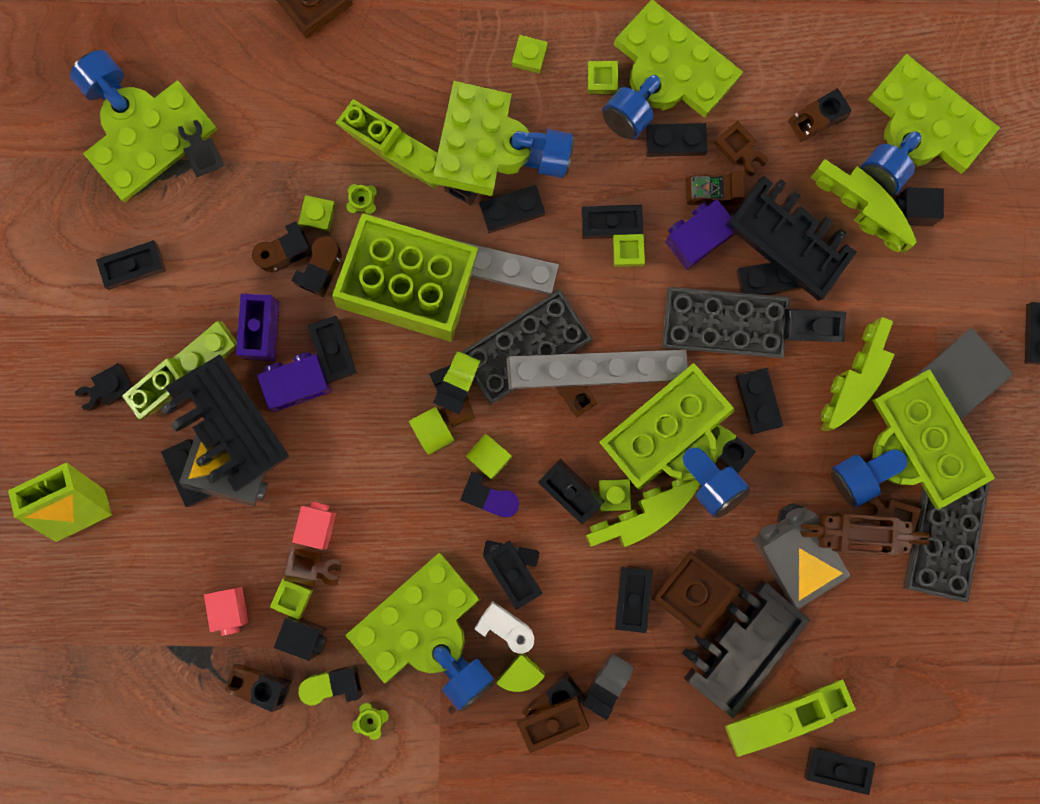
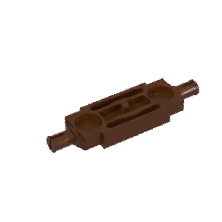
M835 513V516L821 515L819 525L806 523L801 525V529L812 531H800L802 537H817L819 541L818 547L832 548V551L841 553L897 556V553H909L912 544L928 545L930 540L919 539L930 538L928 532H915L911 522L899 521V518L846 513ZM862 518L884 520V524L882 526L871 525V523L855 522V524L849 523V519ZM847 545H881L882 550L848 549Z

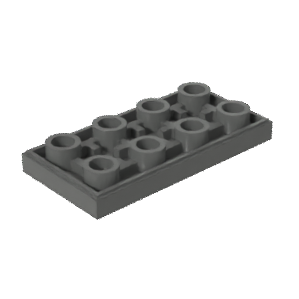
M667 287L661 347L784 358L786 309H789L790 297Z
M559 289L463 350L462 353L480 360L474 380L490 405H493L516 390L509 389L508 357L572 354L593 339Z
M971 328L913 377L930 369L961 420L1009 379L1013 373L974 329Z
M990 482L941 509L934 507L922 486L918 507L921 510L915 532H928L930 538L919 539L930 540L928 545L912 544L903 586L904 589L968 603Z

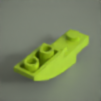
M353 99L336 121V124L376 155L414 180L417 178L435 189L438 184H433L432 178L438 153L403 133L396 124Z
M826 159L817 167L811 178L816 181V185L822 190L831 191L839 196L842 203L846 206L860 210L854 221L859 224L861 230L867 234L878 236L885 241L884 244L889 249L904 254L916 244L917 241L911 226L903 212L885 189L858 166L848 175Z
M881 317L866 326L862 336V340L865 341L862 352L859 351L856 354L852 364V368L855 371L847 370L841 373L840 376L837 375L833 380L830 392L834 394L830 404L827 403L822 410L820 420L823 421L821 430L831 431L848 421L865 405L881 384L895 355L883 350L893 321Z
M217 321L174 358H166L123 394L122 397L137 418L143 420L172 400L165 386L219 354L225 359L236 350L237 340L223 321Z
M677 479L671 482L673 488L663 492L660 486L644 492V499L638 501L642 513L637 514L636 509L619 515L620 521L608 525L606 520L590 526L591 533L585 534L589 546L598 545L618 536L622 547H627L641 541L672 520L691 500L700 483L697 480L681 481Z
M837 680L787 702L775 704L727 724L725 729L736 756L740 757L834 722V719L856 709L844 680Z

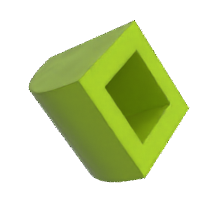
M437 407L409 421L428 455L455 442Z
M486 433L465 455L491 480L512 458L505 449Z
M519 654L497 678L496 684L508 691L522 692L535 687L545 677V672L527 655Z

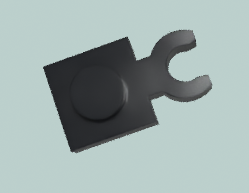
M193 120L196 127V132L193 135L186 134L182 126L178 127V132L191 145L184 148L183 151L196 177L223 167L224 164L212 138L202 140V126L198 120Z
M117 363L91 377L95 386L91 388L81 387L75 391V395L83 397L89 394L90 401L84 404L82 408L83 410L91 411L99 406L101 400H103L104 404L111 405L122 399V395L131 389L133 384L123 365Z

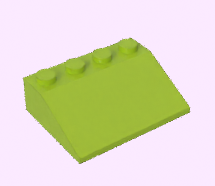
M362 213L332 294L333 300L337 308L452 342L479 248Z

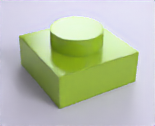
M519 35L512 59V67L540 74L548 42Z
M588 61V94H615L618 91V61Z
M305 195L298 224L304 228L330 233L336 203L331 200Z
M644 234L613 235L614 267H639L645 265Z
M630 479L598 481L599 496L605 500L599 511L631 510Z
M282 578L270 608L299 620L313 590L298 583L284 581V578Z

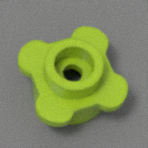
M350 185L347 190L349 199L346 205L347 210L352 214H355L357 211L365 212L368 215L373 214L376 210L374 205V197L377 195L376 188L372 185ZM360 197H364L363 202L359 201Z
M363 703L359 707L360 714L357 720L353 722L352 728L356 733H361L369 736L372 740L380 738L382 725L387 722L389 715L386 710L382 709L379 711L372 708L370 703ZM369 718L373 719L372 724L368 723Z

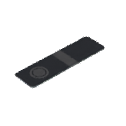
M487 540L483 555L488 554L503 543ZM514 546L526 565L537 566L538 550Z

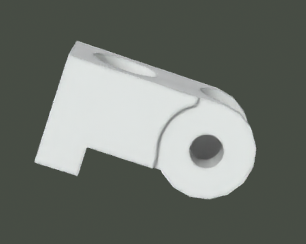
M494 601L491 602L475 625V630L483 636H486L489 630L507 641L509 648L518 654L528 652L534 645L532 629Z

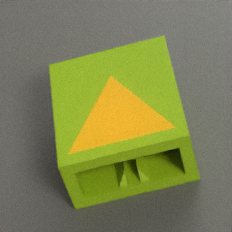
M67 462L8 490L14 518L55 542L112 516L105 489Z

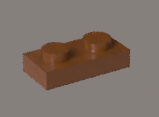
M577 696L524 717L517 722L529 753L589 729V723Z

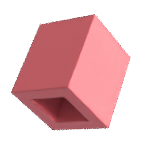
M314 501L311 502V506H301L292 542L321 550L328 549L337 513L329 511L330 505Z
M242 587L204 594L210 632L220 630L221 636L240 632L239 626L249 623Z

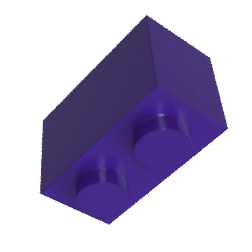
M718 199L710 205L704 202L692 212L694 217L686 223L682 219L668 230L670 234L665 243L686 270L735 235L733 231L725 226L731 216Z
M240 295L236 355L244 360L275 361L280 302L272 295Z
M310 352L297 355L293 358L294 362L282 365V363L271 364L264 368L265 372L257 375L269 410L278 412L332 392L331 386L324 375L319 357L316 354L311 355Z

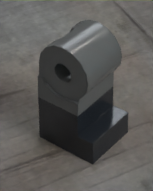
M611 653L585 692L582 705L607 720L616 700L627 684L634 666Z

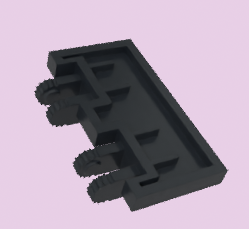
M763 176L757 181L725 226L817 301L823 300L857 252L846 244L837 253L835 250L847 233L843 229H839L826 244L821 238L829 229L832 220L825 217L820 222L801 206L796 208L791 215L789 212L800 198V194L796 191L792 192L785 199L782 206H780L774 200L783 191L786 183L780 179L773 186V183Z
M220 354L165 386L172 400L161 407L164 415L174 413L191 401L196 407L173 422L171 426L176 432L191 425L200 418L204 419L192 427L207 450L205 454L197 458L196 463L198 466H206L225 453L231 459L210 472L206 478L211 484L237 469L239 472L227 479L233 490L237 492L289 458L288 453Z
M762 580L753 590L763 598L761 602L739 584H736L741 589L738 596L746 600L750 606L745 613H742L734 603H731L726 609L741 621L743 625L740 626L732 619L728 621L715 638L724 647L722 651L705 637L702 640L696 635L694 638L697 640V643L712 652L708 660L704 663L695 652L687 648L682 652L683 655L705 672L703 675H700L691 668L684 679L732 718L736 716L810 621Z

